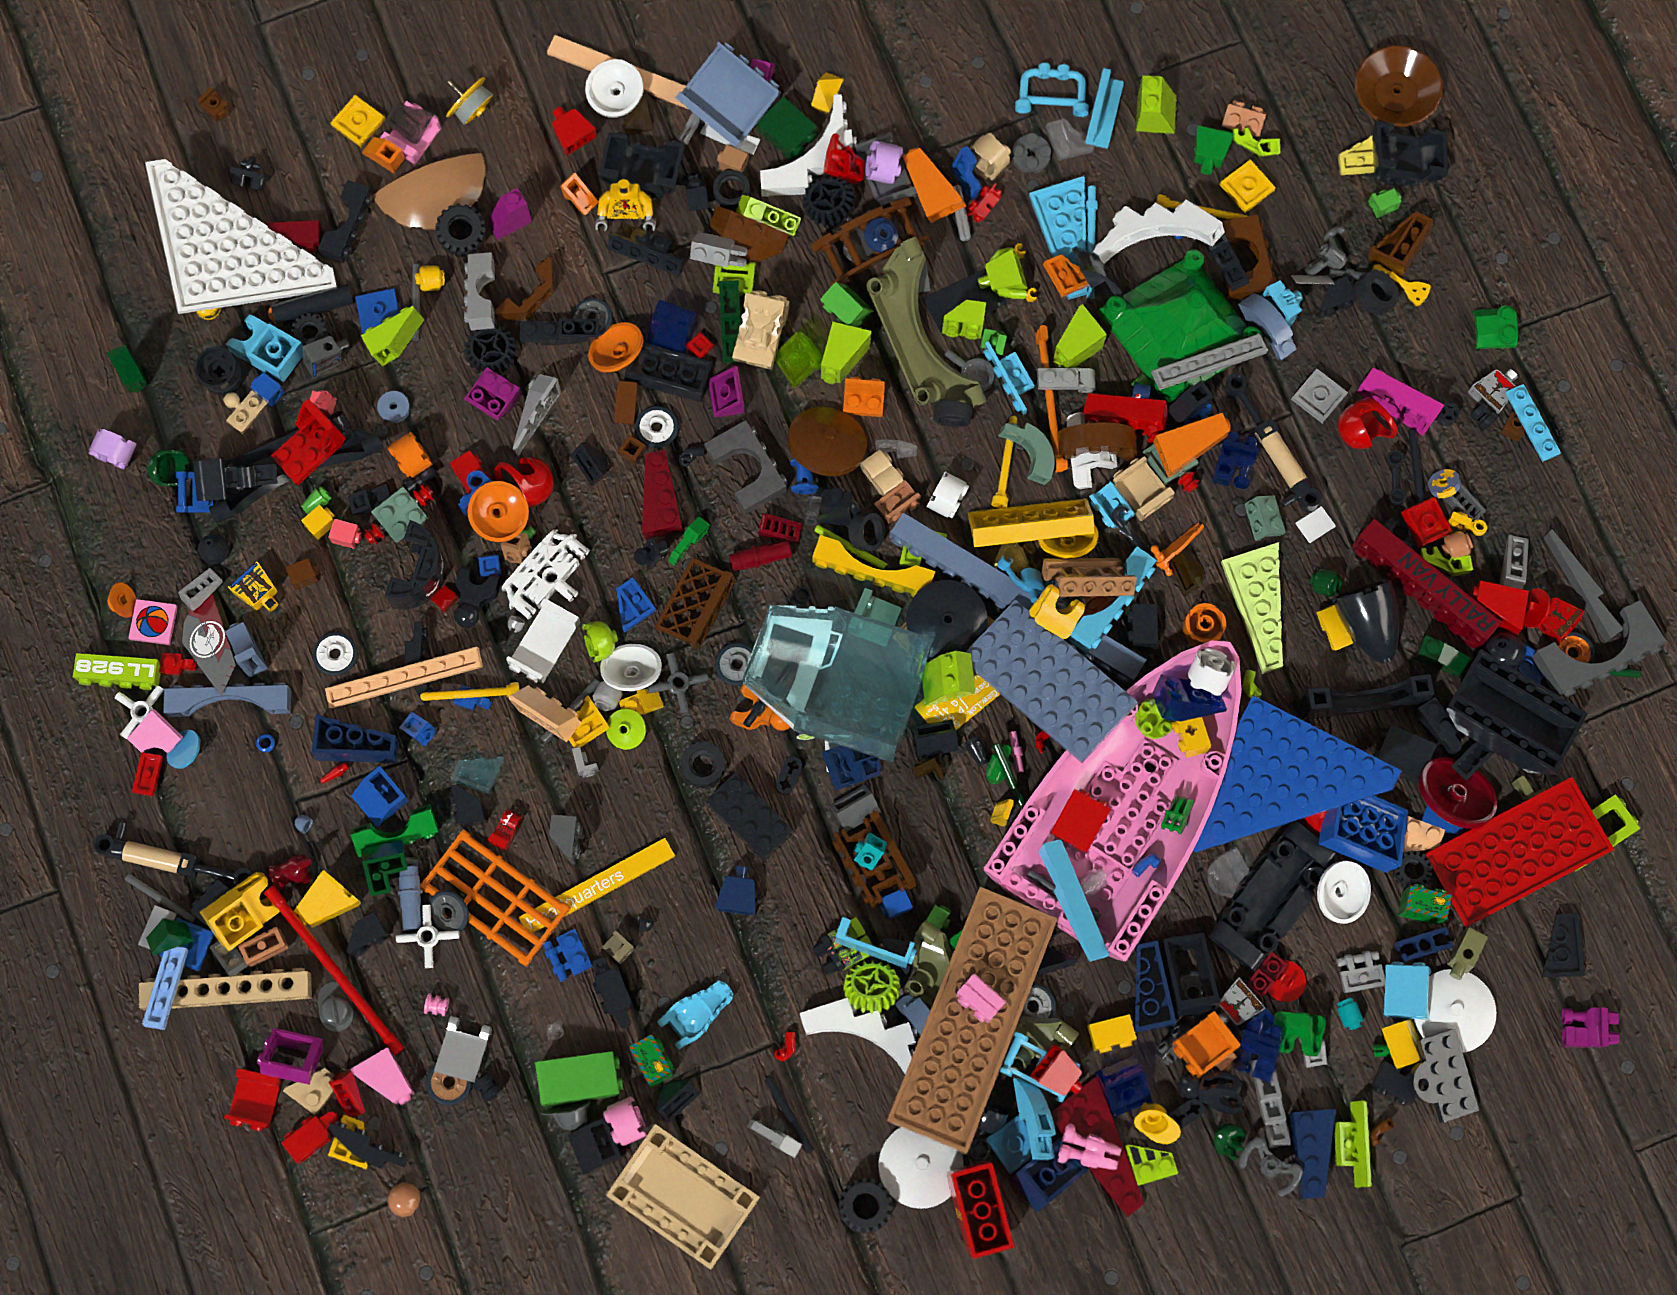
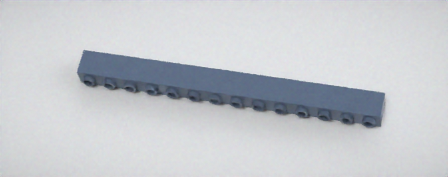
M902 513L891 530L889 538L892 539L891 541L899 547L904 546L909 549V553L913 556H921L926 559L928 565L934 568L937 566L944 570L943 573L950 578L955 577L961 583L977 590L981 597L985 599L990 598L995 601V605L999 608L1007 609L1014 600H1017L1027 610H1030L1034 604L1031 602L1030 593L1018 587L1009 576L905 513ZM1105 634L1100 636L1102 641L1096 649L1091 648L1088 653L1073 644L1068 638L1063 639L1087 660L1099 664V668L1107 673H1114L1117 675L1118 680L1126 684H1132L1146 661L1143 657Z

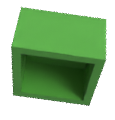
M835 282L820 299L824 303V309L831 314L834 313L838 317L837 321L844 325L860 328L874 312L847 284Z

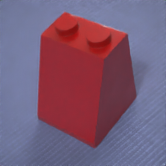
M1480 581L1476 586H1473L1472 591L1468 592L1470 597L1502 622L1496 629L1497 631L1508 632L1516 636L1523 629L1529 591Z

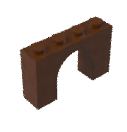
M1258 214L1221 221L1225 231L1224 234L1230 245H1243L1249 248L1256 258L1255 268L1246 273L1250 283L1232 292L1226 280H1223L1222 286L1225 299L1228 302L1246 299L1253 293L1262 296L1266 287L1277 282L1276 276L1272 275L1271 272L1272 259L1268 257L1266 251L1268 250V243L1266 239H1263V222L1259 221Z

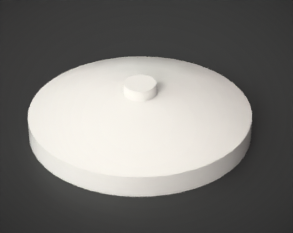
M1451 969L1442 970L1429 976V1020H1412L1421 1038L1449 1029H1456L1462 1053L1479 1047L1490 1036L1496 1021L1495 1001L1488 987L1475 975L1469 972L1467 974L1464 973L1462 979L1457 980L1449 975Z
M902 1127L889 1136L882 1147L879 1157L880 1178L889 1194L905 1206L920 1209L934 1207L946 1201L951 1196L947 1171L964 1167L962 1152Z

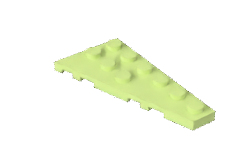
M1279 542L1221 561L1262 674L1283 667Z

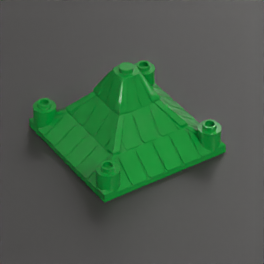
M1197 250L1188 251L1182 261L1123 296L1110 297L1106 305L1098 311L1160 397L1166 401L1167 405L1178 399L1186 390L1202 380L1204 383L1231 366L1159 390L1151 374L1152 370L1259 333L1262 337V333L1258 328H1247L1245 326V323L1202 268L1204 256Z

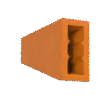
M921 148L911 149L907 154L903 155L926 217L931 223L967 207L961 196Z
M1223 413L1156 435L1153 443L1168 478L1175 475L1227 437L1231 425Z

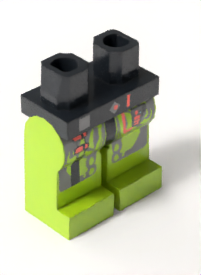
M857 917L853 918L850 921V927L846 936L872 945L868 936H865L866 932ZM838 929L822 937L820 942L812 948L817 959L825 954L829 956L830 961L822 965L826 975L836 972L840 974L844 970L872 956L835 943Z

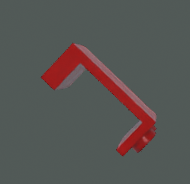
M1080 788L1079 791L1073 790L1050 834L1087 854L1111 809L1108 808L1109 804L1099 798L1095 801L1090 798V793Z
M237 1068L235 1075L238 1078L229 1115L225 1114L224 1119L230 1120V1125L242 1127V1123L249 1124L250 1129L262 1132L263 1128L269 1129L282 1079Z

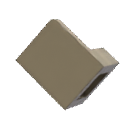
M616 930L613 932V936L603 945V949L619 964L635 950Z

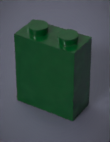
M784 97L757 122V131L790 160L795 156L798 157L803 152L804 147L808 143H813L817 138V126Z

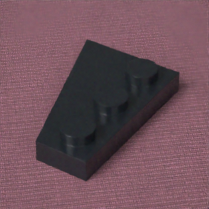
M1578 913L1555 915L1541 978L1585 976Z

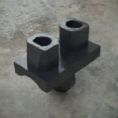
M249 157L248 161L242 160L241 166L246 167V170L230 166L229 172L233 173L232 184L244 187L246 176L252 177L250 188L262 191L264 182L269 181L270 175L254 172L255 169L261 170L262 167L261 164L256 163L255 157Z
M653 537L647 540L643 548H638L634 552L633 558L637 564H647V570H651L657 562L664 559V554L669 549L665 540L655 542Z

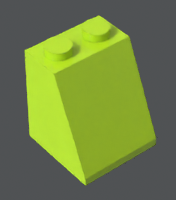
M1143 75L1137 97L1136 131L1175 134L1176 95L1163 77Z
M1083 304L1077 309L1056 346L1053 359L1056 368H1075L1100 351L1104 346L1107 334Z
M833 322L821 363V379L829 384L841 383L870 349L871 331Z

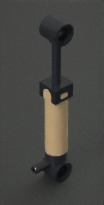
M1239 372L1232 373L1225 383L1224 390L1226 394L1230 397L1240 398L1257 425L1252 433L1259 445H1263L1293 492L1292 495L1281 500L1282 506L1286 507L1298 500V505L1302 511L1313 512L1321 501L1320 492L1312 486L1279 435V428L1274 420L1271 418L1264 422L1245 393L1246 377ZM1237 382L1240 385V387L1235 388L1231 385V383ZM1305 497H1311L1314 503H1308Z
M125 822L119 823L115 837L101 834L93 842L94 850L104 857L156 868L195 879L198 872L231 880L237 886L241 883V878L244 875L251 876L254 874L247 868H240L234 873L199 864L201 859L195 855L183 852L178 853L124 840L128 825ZM110 841V847L107 850H102V845Z

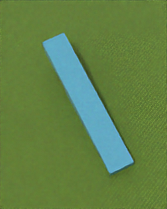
M1062 840L1044 843L1038 853L1056 886L1054 893L1089 962L1108 957L1109 953Z

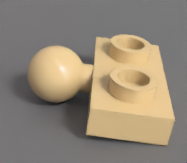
M251 391L242 403L238 394L234 392H229L224 396L225 405L229 408H236L226 421L241 434L248 429L268 406V403L254 391Z

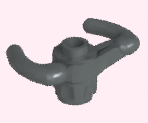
M1341 225L1334 226L1326 232L1323 238L1325 244L1318 251L1320 255L1316 261L1307 265L1305 274L1314 275L1327 265L1337 270L1344 266L1347 261L1346 254L1337 248L1333 238L1337 233H1344V227Z
M1255 1137L1249 1141L1240 1155L1239 1166L1245 1168L1251 1151L1257 1148L1261 1158V1174L1265 1175L1268 1179H1272L1279 1174H1293L1292 1180L1285 1187L1278 1190V1195L1281 1197L1291 1193L1302 1178V1167L1295 1163L1285 1164L1268 1151L1266 1141L1261 1137Z

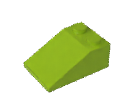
M960 651L949 652L939 655L921 667L925 706L928 707L975 694L970 653Z

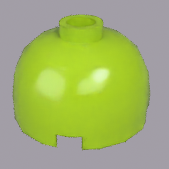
M601 621L583 624L582 630H587L584 641L590 658L594 657L593 663L609 658L615 650V642L618 641L616 631H611L610 627Z

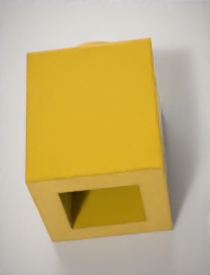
M318 505L301 521L315 538L319 540L332 528L334 514L327 507L323 509Z

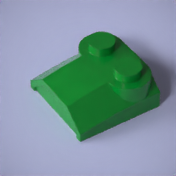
M1502 306L1499 309L1473 311L1476 349L1515 348L1517 346L1518 326L1517 314L1514 308Z

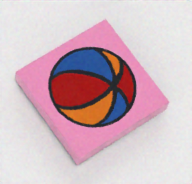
M136 599L129 639L170 645L178 606Z

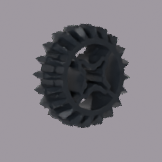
M832 175L829 179L823 176V180L820 181L816 178L815 184L810 183V188H805L802 206L805 209V214L809 216L812 222L815 221L817 225L823 223L825 227L828 223L834 226V222L838 221L841 224V218L847 219V213H852V207H855V196L852 187L848 185L846 180L842 181L840 177L835 179Z
M496 323L493 329H481L478 332L472 330L474 336L468 335L467 339L469 342L464 343L465 348H467L464 349V355H466V362L470 363V368H476L477 373H480L482 370L484 372L486 367L494 372L498 371L499 374H502V368L509 370L508 364H514L512 358L517 357L515 351L518 349L517 345L514 344L516 342L515 338L511 337V332H505L506 329L503 326L498 329ZM501 340L506 344L505 353L499 349ZM476 347H479L482 351L480 360L475 356ZM489 348H494L493 351L487 352Z

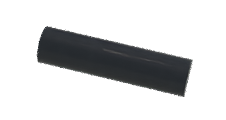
M348 284L271 304V309L276 325L297 318L301 319L303 314L304 316H307V313L314 315L353 304Z

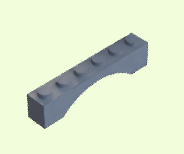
M282 682L273 683V686H265L263 683H254L252 686L232 684V687H225L221 696L213 685L206 688L203 685H192L191 688L174 685L171 686V689H164V714L168 717H189L196 710L207 704L230 699L253 703L270 714H291V689Z

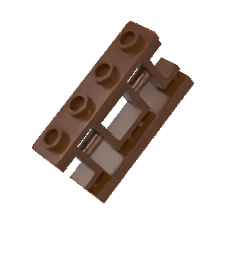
M877 811L871 813L870 818L863 819L866 829L848 837L845 829H843L840 833H833L835 840L832 841L836 851H841L844 856L841 860L845 868L851 869L853 883L856 887L860 886L863 892L860 895L864 903H869L871 908L875 907L876 903L883 902L879 892L895 884L898 885L901 892L905 891L907 887L911 889L916 886L911 871ZM874 825L880 838L887 842L885 852L882 855L885 863L867 872L865 867L860 866L856 861H852L842 840H845L848 847L859 842V840L863 841L869 832L874 834L871 827ZM891 859L896 865L903 881L900 880L898 874L888 879L884 872L892 868ZM861 874L864 875L866 881L877 876L880 883L871 887L874 896H871Z

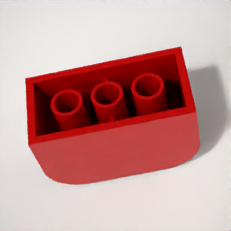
M987 1160L947 1171L948 1184L968 1255L975 1259L1014 1248L992 1162Z

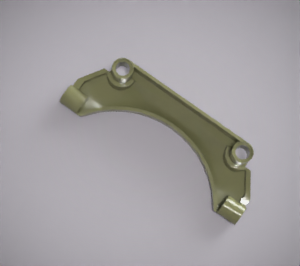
M917 237L910 238L902 242L901 246L895 249L882 269L884 275L871 278L868 281L867 290L870 293L916 403L925 405L936 401L952 400L966 403L974 408L987 402L979 381L967 377L949 366L938 355L925 334L918 306L919 280L925 263V255Z
M925 920L915 934L913 949L917 951L913 959V965L917 970L907 982L906 989L911 995L917 999L920 998L925 1005L932 1008L952 958V952L946 934ZM1020 1015L1015 1028L1016 1032L1029 1038L1028 1043L1046 1052L1049 1051L1053 1044L1065 1051L1079 1035L1076 1030L1059 1018H1035ZM1012 1036L1010 1044L1003 1059V1063L1015 1039L1014 1036ZM1021 1045L1011 1067L1019 1072H1023L1034 1056L1040 1059L1041 1054Z

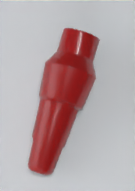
M346 762L336 765L320 779V782L324 784L343 775L349 769V766Z

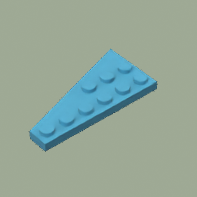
M1084 176L1029 193V198L1052 258L1062 254L1078 267L1077 257L1072 248L1078 246L1086 250ZM1087 287L1066 295L1067 299L1070 300L1086 295Z

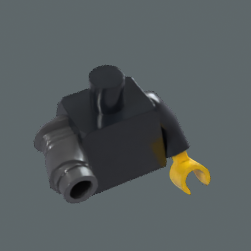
M840 488L824 489L821 495L817 494L809 497V505L804 516L805 523L809 525L825 523L849 526L852 518L857 513L862 512V507L852 499L850 492L842 491Z

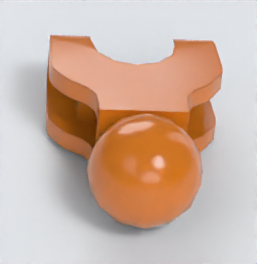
M742 684L740 689L744 697L753 701V705L755 702H759L760 699L752 691L761 698L765 694L762 688L754 685L749 689ZM768 702L782 715H785L789 709L788 706H776L774 702ZM767 705L764 707L765 711L762 715L757 717L750 727H746L743 722L751 710L745 713L734 711L729 718L733 724L748 730L756 729L761 725H772L773 728L781 731L791 728Z

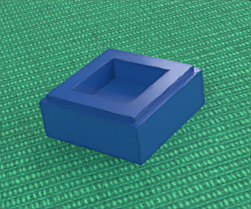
M499 555L478 557L481 578H488L490 574L502 575Z

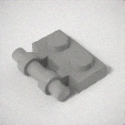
M1368 950L1363 951L1362 954L1353 956L1347 954L1342 958L1336 959L1338 967L1345 965L1347 967V971L1340 972L1344 994L1385 986L1382 965L1373 966L1372 960L1379 959L1378 951L1370 952ZM1365 963V968L1355 969L1354 964Z

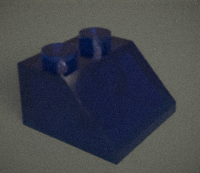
M659 299L651 319L646 343L684 354L686 345L697 323L696 313Z
M1135 1056L1096 1071L1101 1089L1113 1117L1140 1107L1143 1103L1152 1102L1144 1070Z

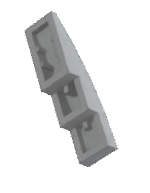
M1272 1057L1251 1061L1252 1072L1269 1148L1290 1145L1291 1141L1281 1100L1282 1094Z

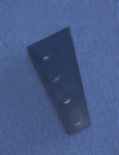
M1335 1109L1293 1112L1289 1116L1295 1164H1299L1303 1169L1302 1178L1298 1184L1299 1200L1323 1198L1326 1192Z

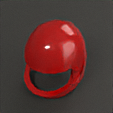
M1370 397L1360 399L1346 407L1339 415L1337 421L1339 436L1349 447L1354 449L1372 447L1371 440L1373 438L1383 436L1393 439L1398 433L1395 421L1389 412L1379 402ZM1371 411L1378 412L1389 424L1391 431L1379 423Z
M523 457L519 461V472L505 462H500L494 470L496 481L505 482L501 474V468L509 472L517 482L514 486L522 492L526 499L528 508L543 503L551 496L554 487L553 474L543 460L534 457Z

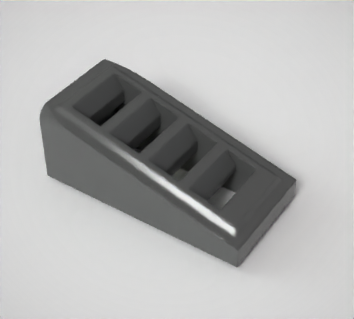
M1462 483L1456 497L1452 495L1443 498L1457 512H1463L1468 518H1471V522L1478 520L1486 512L1485 508ZM1463 497L1464 500L1459 503V500ZM1469 502L1471 505L1467 509H1465L1464 507ZM1476 508L1477 511L1471 516L1470 512Z

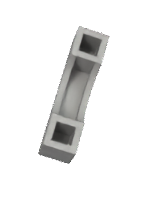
M492 253L468 254V262L465 263V273L468 274V278L465 279V289L468 290V294L464 295L465 306L467 307V311H464L465 322L469 323L471 330L493 329L495 327V312L492 302L479 295L481 289L486 284L495 280Z

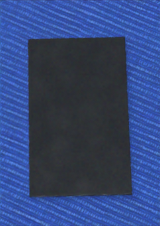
M986 268L922 298L941 335L944 334L942 333L944 316L965 300L986 302L985 314L1008 304L1005 297L996 294L991 286L981 289L978 278L987 275Z

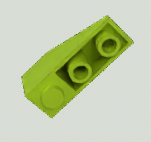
M743 194L735 212L792 236L795 235L801 220L798 216Z

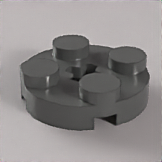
M1029 133L1015 142L1012 150V159L1014 165L1020 171L1038 173L1049 164L1051 148L1042 137ZM1028 151H1035L1036 157H1028Z

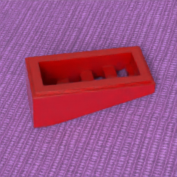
M352 1071L336 1074L328 1083L346 1115L353 1117L364 1114L365 1110Z

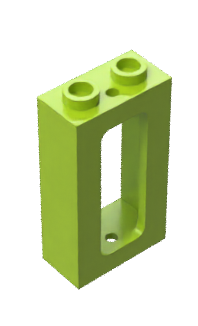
M1616 794L1592 810L1596 819L1610 810H1614L1625 824L1623 828L1608 837L1613 847L1640 829L1637 818L1632 814L1630 815L1626 809L1625 802L1620 797L1618 798Z

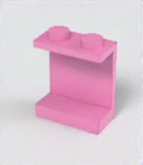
M406 101L404 104L406 108L405 114L390 134L384 132L380 138L387 139L401 148L405 159L416 165L440 131L441 126L436 115L432 113L427 114L419 105L415 103L412 105Z

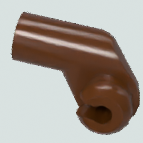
M1390 1118L1376 1124L1369 1132V1141L1372 1146L1381 1143L1379 1135L1394 1127V1123Z

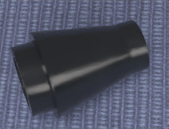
M979 735L964 742L966 745L965 749L979 767L990 762L984 741Z

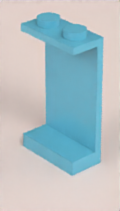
M842 918L835 937V943L904 968L907 967L908 963L912 964L917 951L913 949V942H910L906 956H899L847 937L851 920Z

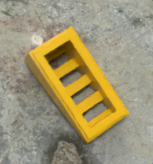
M1004 800L995 805L990 819L991 823L1003 827L1006 826L1014 804L1013 800Z

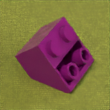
M486 367L464 400L498 421L511 412L522 394L518 386Z

